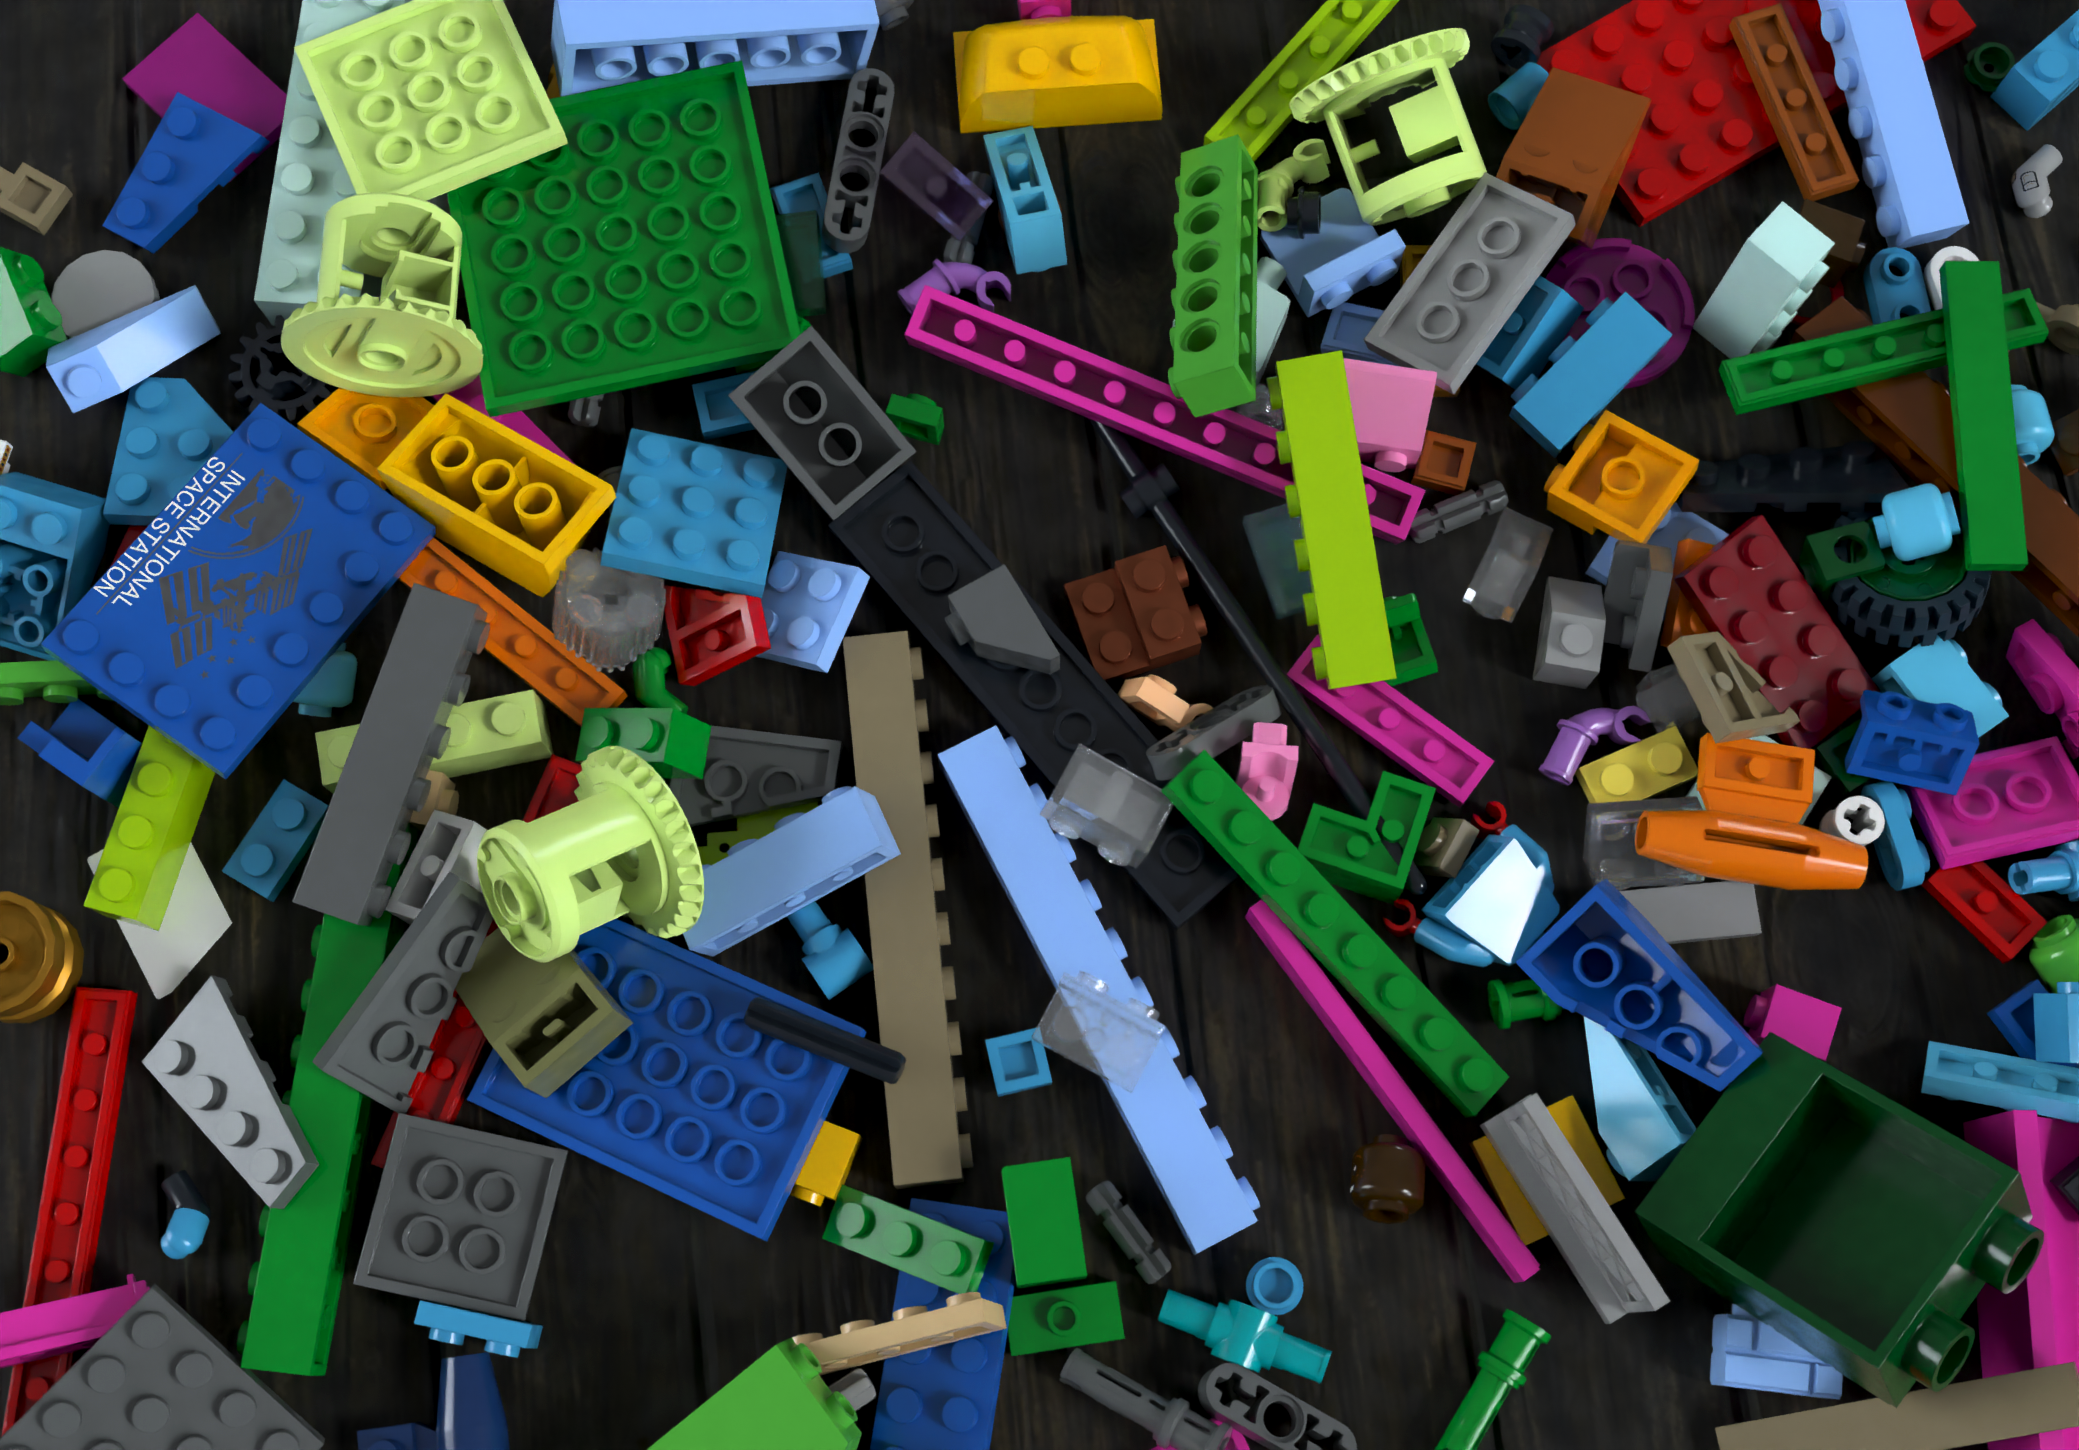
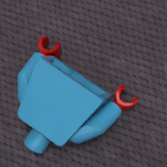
M1490 801L1487 803L1486 811L1495 818L1497 823L1486 824L1478 815L1473 814L1470 824L1480 830L1477 837L1484 839V841L1462 864L1456 878H1449L1421 909L1427 918L1423 920L1417 918L1414 906L1404 899L1394 901V905L1410 915V919L1406 924L1396 925L1389 919L1384 918L1385 927L1392 935L1400 937L1412 933L1414 934L1415 942L1449 961L1478 967H1485L1493 962L1507 966L1516 963L1545 934L1544 930L1560 911V905L1553 896L1554 883L1547 852L1517 825L1509 826L1506 824L1507 814L1504 806L1497 801Z

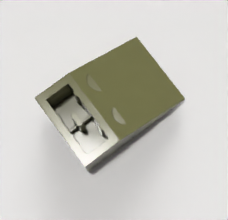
M499 927L484 939L471 970L461 974L455 988L491 1046L522 1085L544 1098L549 1097L633 1024L631 1019L574 950L546 963L537 962L515 949Z

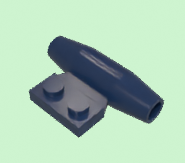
M489 1352L443 1358L441 1360L436 1428L425 1425L420 1421L357 1431L358 1450H510L507 1419Z

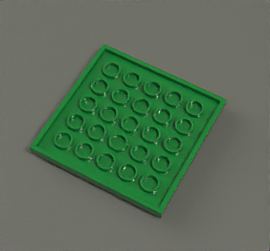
M742 60L551 98L549 100L565 132L568 144L447 192L451 217L458 223L462 231L460 269L471 329L482 344L483 366L479 374L485 408L490 417L769 360L801 334Z

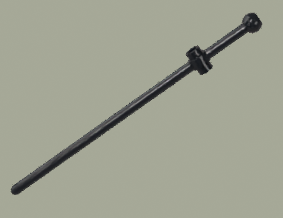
M1088 418L1131 482L1130 486L1119 493L1136 519L1149 510L1151 511L1268 686L1273 687L1277 699L1356 816L1367 820L1373 802L1372 798L1168 500V497L1180 490L1164 464H1160L1149 472L1123 432ZM1380 815L1376 831L1382 844L1399 866L1404 850L1399 842L1391 843L1383 839L1381 828L1385 821ZM1413 860L1405 887L1411 894L1419 896L1427 890V882Z

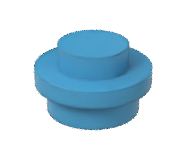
M1280 1257L1265 1258L1257 1262L1249 1271L1246 1279V1293L1255 1308L1272 1315H1282L1294 1309L1299 1303L1303 1294L1302 1276L1296 1266L1286 1259Z

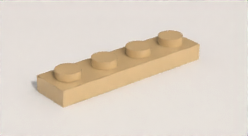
M969 1292L947 1298V1307L928 1312L926 1306L907 1307L893 1312L894 1321L875 1325L874 1320H858L841 1325V1334L823 1338L821 1333H809L792 1337L797 1345L803 1343L814 1353L822 1367V1372L819 1373L820 1376L1006 1329L1007 1327L1003 1305L981 1298V1293Z

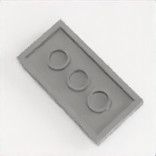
M1485 172L1364 338L1367 348L1401 367L1437 372L1435 385L1454 395L1575 227L1576 223L1573 214Z

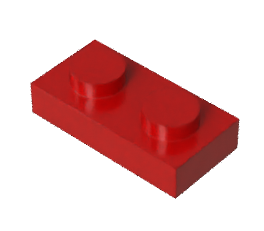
M1984 861L1941 870L1940 866H1938L1921 884L1926 891L2002 963L2010 961L2047 923L2039 913L2020 895L2016 894Z

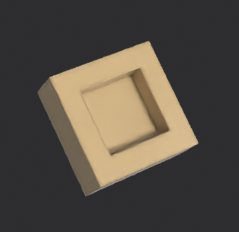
M428 771L426 779L431 781V788L427 801L420 812L413 811L409 821L421 833H423L434 809L456 816L459 793L454 790L456 784L443 772Z

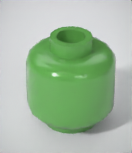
M2069 914L2061 915L2047 921L2043 928L2032 938L2034 943L2029 950L2031 964L2052 993H2057V982H2079V918L2074 919Z

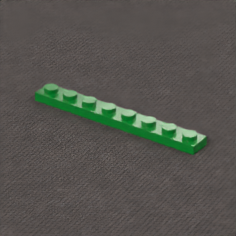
M1204 749L1197 754L1160 791L1465 1118L1475 1116L1507 1081L1509 1076L1207 751Z

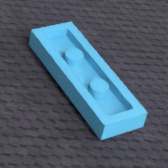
M1929 1041L1921 1093L1941 1096L1948 1100H1963L2000 1107L2007 1111L2037 1110V1115L2057 1118L2069 1123H2079V1068L2048 1062H2036V1060Z

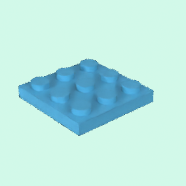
M631 428L600 565L762 598L787 471L786 464L781 459Z

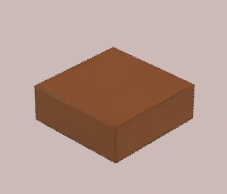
M1426 430L1422 451L1416 463L1411 484L1452 495L1463 493L1477 443Z

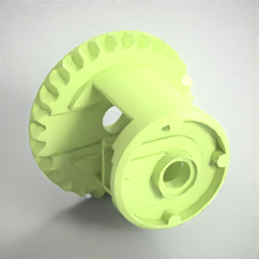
M1449 28L1433 31L1374 51L1324 75L1302 89L1289 102L1294 119L1306 124L1326 121L1363 222L1369 225H1381L1405 217L1413 218L1444 206L1452 198L1470 190L1477 184L1484 173H1487L1449 72V68L1455 66L1456 62L1462 60L1464 55L1468 53L1470 41L1465 29ZM1437 81L1438 86L1390 106V113L1405 153L1414 163L1459 144L1463 152L1409 170L1369 190L1359 162L1380 154L1378 144L1373 139L1353 148L1343 120L1365 114L1364 109L1371 107L1370 102H1375L1382 96L1394 94L1403 87L1412 85L1417 87L1420 85L1423 89Z
M362 193L347 197L334 204L325 216L317 302L309 301L303 308H297L293 311L291 316L284 321L281 347L290 362L306 374L327 384L358 393L385 397L433 396L457 390L471 383L481 372L483 354L482 344L476 338V334L472 329H467L462 320L456 319L462 248V231L458 223L440 207L420 198L398 193ZM342 264L358 272L382 278L380 301L379 297H372L367 293H364L361 297H352L344 293L339 298L340 286L361 290L364 280L363 274L343 270Z
M606 746L588 755L587 759L581 763L582 771L576 775L580 786L574 790V793L579 800L578 802L529 823L522 820H510L489 829L481 839L477 853V870L482 893L489 911L511 945L521 954L534 961L546 963L571 952L577 945L579 935L620 916H623L625 919H632L635 927L665 939L689 931L700 917L704 902V877L698 847L688 820L674 794L655 769L639 755L626 748Z

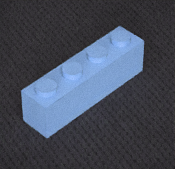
M856 786L840 787L826 794L821 800L822 805L807 813L800 812L788 815L774 825L775 831L760 839H748L739 842L727 851L728 857L712 866L708 864L702 865L704 877L702 911L697 923L689 931L683 933L689 950L713 957L900 855L901 853L875 796Z

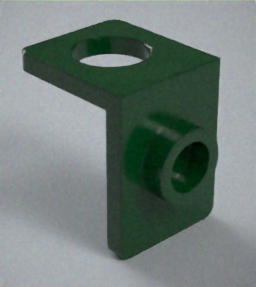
M1861 521L1807 535L1799 562L1795 565L1825 608L1834 582L1882 570L1886 561L1869 524ZM1845 539L1855 540L1865 548L1866 557L1857 563L1844 562L1836 556L1834 552L1835 544Z

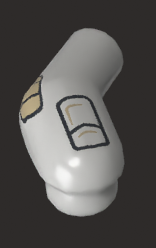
M2049 144L2043 145L2014 172L2011 179L2015 201L2019 207L2023 208L2025 215L2030 218H2039L2046 215L2053 206V201L2049 196L2051 190L2047 176L2062 163L2063 158L2061 153Z

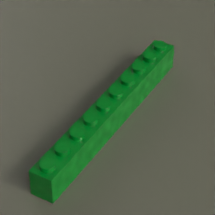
M411 823L408 824L406 832L411 833V842L407 854L400 865L393 864L386 885L391 887V895L421 837V832ZM386 910L379 919L373 917L370 927L357 925L324 913L323 924H318L313 932L311 952L312 956L316 957L313 978L306 980L302 990L301 1008L303 1012H306L303 1032L296 1035L292 1044L291 1065L296 1070L292 1090L285 1092L282 1104L289 1105L319 1166L284 1209L270 1208L266 1204L262 1210L259 1221V1235L261 1238H264L261 1259L253 1264L248 1280V1293L250 1296H253L250 1318L243 1321L237 1340L238 1354L243 1355L240 1368L305 1376H325L374 1100L323 1072L312 1061L404 934L406 922Z

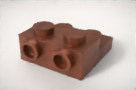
M1166 545L1115 561V566L1112 569L1064 584V593L1089 663L1107 684L1198 655L1202 643L1200 637L1207 635L1206 623L1198 604L1188 607L1182 588L1189 586L1185 565L1180 556L1170 558Z

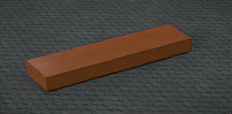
M1781 3L1733 17L1729 28L1804 200L1816 201L1854 189L1859 179Z

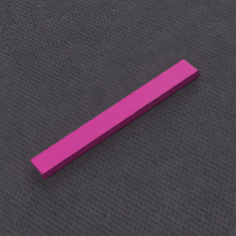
M1262 899L1250 907L1245 916L1246 920L1413 1147L1424 1156L1427 1166L1514 1283L1523 1282L1539 1271L1540 1264L1301 941Z

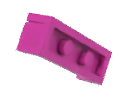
M128 1274V1285L0 1313V1369L91 1348L150 1287H147L145 1280L136 1282L135 1276Z

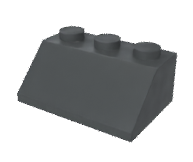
M812 325L728 395L833 521L916 452Z

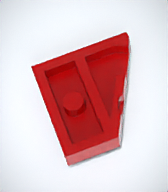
M663 586L660 588L679 684L696 686L771 649L761 598L673 586Z

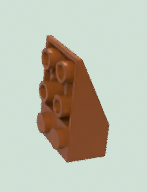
M1553 67L1505 153L1496 178L1573 214L1576 225L1565 240L1592 249L1651 103V98Z

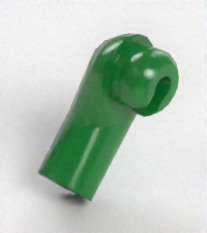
M652 647L647 651L640 652L632 665L637 700L646 708H674L686 714L688 706L665 688V674L669 670V665H671L669 654L660 647Z

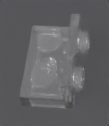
M1079 971L1076 978L1064 972L1059 981L1057 991L1032 1035V1040L1132 1093L1166 1026L1157 1022L1160 1013L1133 998H1130L1127 1004L1114 999L1106 994L1110 988L1106 983L1086 972Z

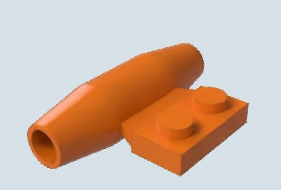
M1706 733L1702 736L1699 746L1696 791H1699L1706 810L1644 811L1639 818L1635 834V850L1640 856L1703 877L1779 889H1859L1865 880L1868 869V853L1865 846L1798 824L1812 803L1815 750L1751 739H1740L1716 744L1711 733Z

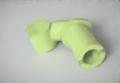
M1316 138L1303 141L1296 146L1293 156L1284 159L1271 169L1263 171L1258 175V227L1260 229L1276 232L1286 226L1288 197H1291L1294 192L1295 182L1301 179L1306 183H1317L1330 176L1327 164L1331 162L1324 140Z

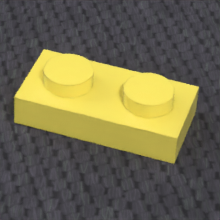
M1674 726L1578 768L1575 775L1598 821L1697 778L1698 768L1677 727Z

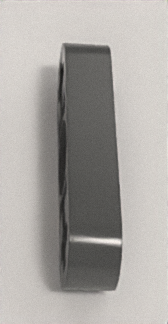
M1260 685L1244 690L1148 748L1146 755L1156 779H1173L1204 749L1214 758L1250 736L1254 723H1271L1282 714V710L1273 687Z
M1235 1363L1221 1364L1206 1372L1200 1380L1198 1397L1203 1409L1210 1416L1222 1423L1225 1422L1233 1426V1429L1270 1450H1322L1309 1440L1299 1443L1297 1449L1294 1444L1301 1438L1303 1433L1316 1440H1321L1331 1435L1334 1438L1332 1442L1334 1450H1357L1355 1437L1347 1426L1241 1365ZM1231 1378L1235 1381L1232 1391L1238 1396L1249 1400L1254 1398L1256 1392L1261 1394V1397L1252 1405L1251 1409L1238 1400H1233L1223 1405L1219 1402L1222 1392L1215 1387V1384ZM1271 1403L1282 1405L1290 1414L1291 1427L1284 1437L1272 1435L1264 1425V1411ZM1250 1409L1248 1420H1246L1243 1415ZM1307 1421H1309L1311 1425L1306 1429Z

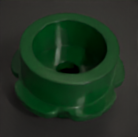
M1985 43L1972 49L1967 54V64L1963 68V73L1968 83L1978 87L1981 91L1996 92V88L2015 65L2014 55L2008 47L2001 43ZM1984 67H1988L1992 72H1986Z

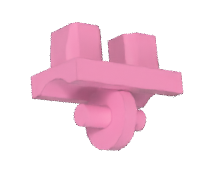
M1257 722L1253 725L1252 742H1243L1236 784L1273 821L1281 817L1288 809L1298 763L1299 746L1286 745V725Z

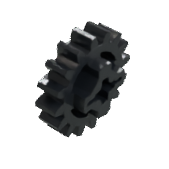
M277 315L275 318V328L268 330L264 324L259 322L255 324L259 334L257 338L253 340L242 336L239 339L246 348L244 354H231L230 360L240 371L229 374V380L236 389H239L234 394L244 408L249 407L248 411L250 413L262 403L283 419L289 418L298 429L297 423L303 419V416L309 414L329 397L333 390H337L339 387L327 384L306 374L290 362L281 347V334L285 319L282 315ZM259 367H261V374L257 378ZM277 367H280V368L283 369L284 371H281V372H280V371L277 369ZM299 372V374L301 375V377L297 376V375L294 374V373Z

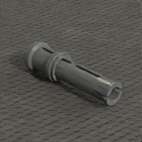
M1079 1348L1074 1349L1061 1371L1060 1381L1085 1393L1109 1409L1153 1433V1440L1156 1441V1445L1163 1449L1171 1446L1177 1450H1225L1231 1437L1233 1426L1225 1422L1220 1425L1213 1423L1190 1410L1189 1402L1183 1398H1173L1169 1401L1113 1368L1099 1362Z

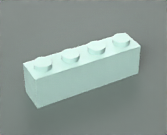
M1782 201L1746 240L1695 321L1693 329L1730 359L1752 354L1753 352L1769 350L1782 335V330L1797 314L1798 308L1813 292L1812 288L1830 268L1822 261L1835 243Z

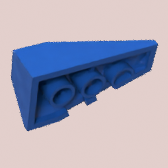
M1607 879L1596 884L1516 961L1518 966L1555 1004L1572 1013L1577 1012L1605 1027L1604 1030L1621 1039L1623 1037L1656 1054L1658 1059L1720 1092L1764 1052L1651 923Z

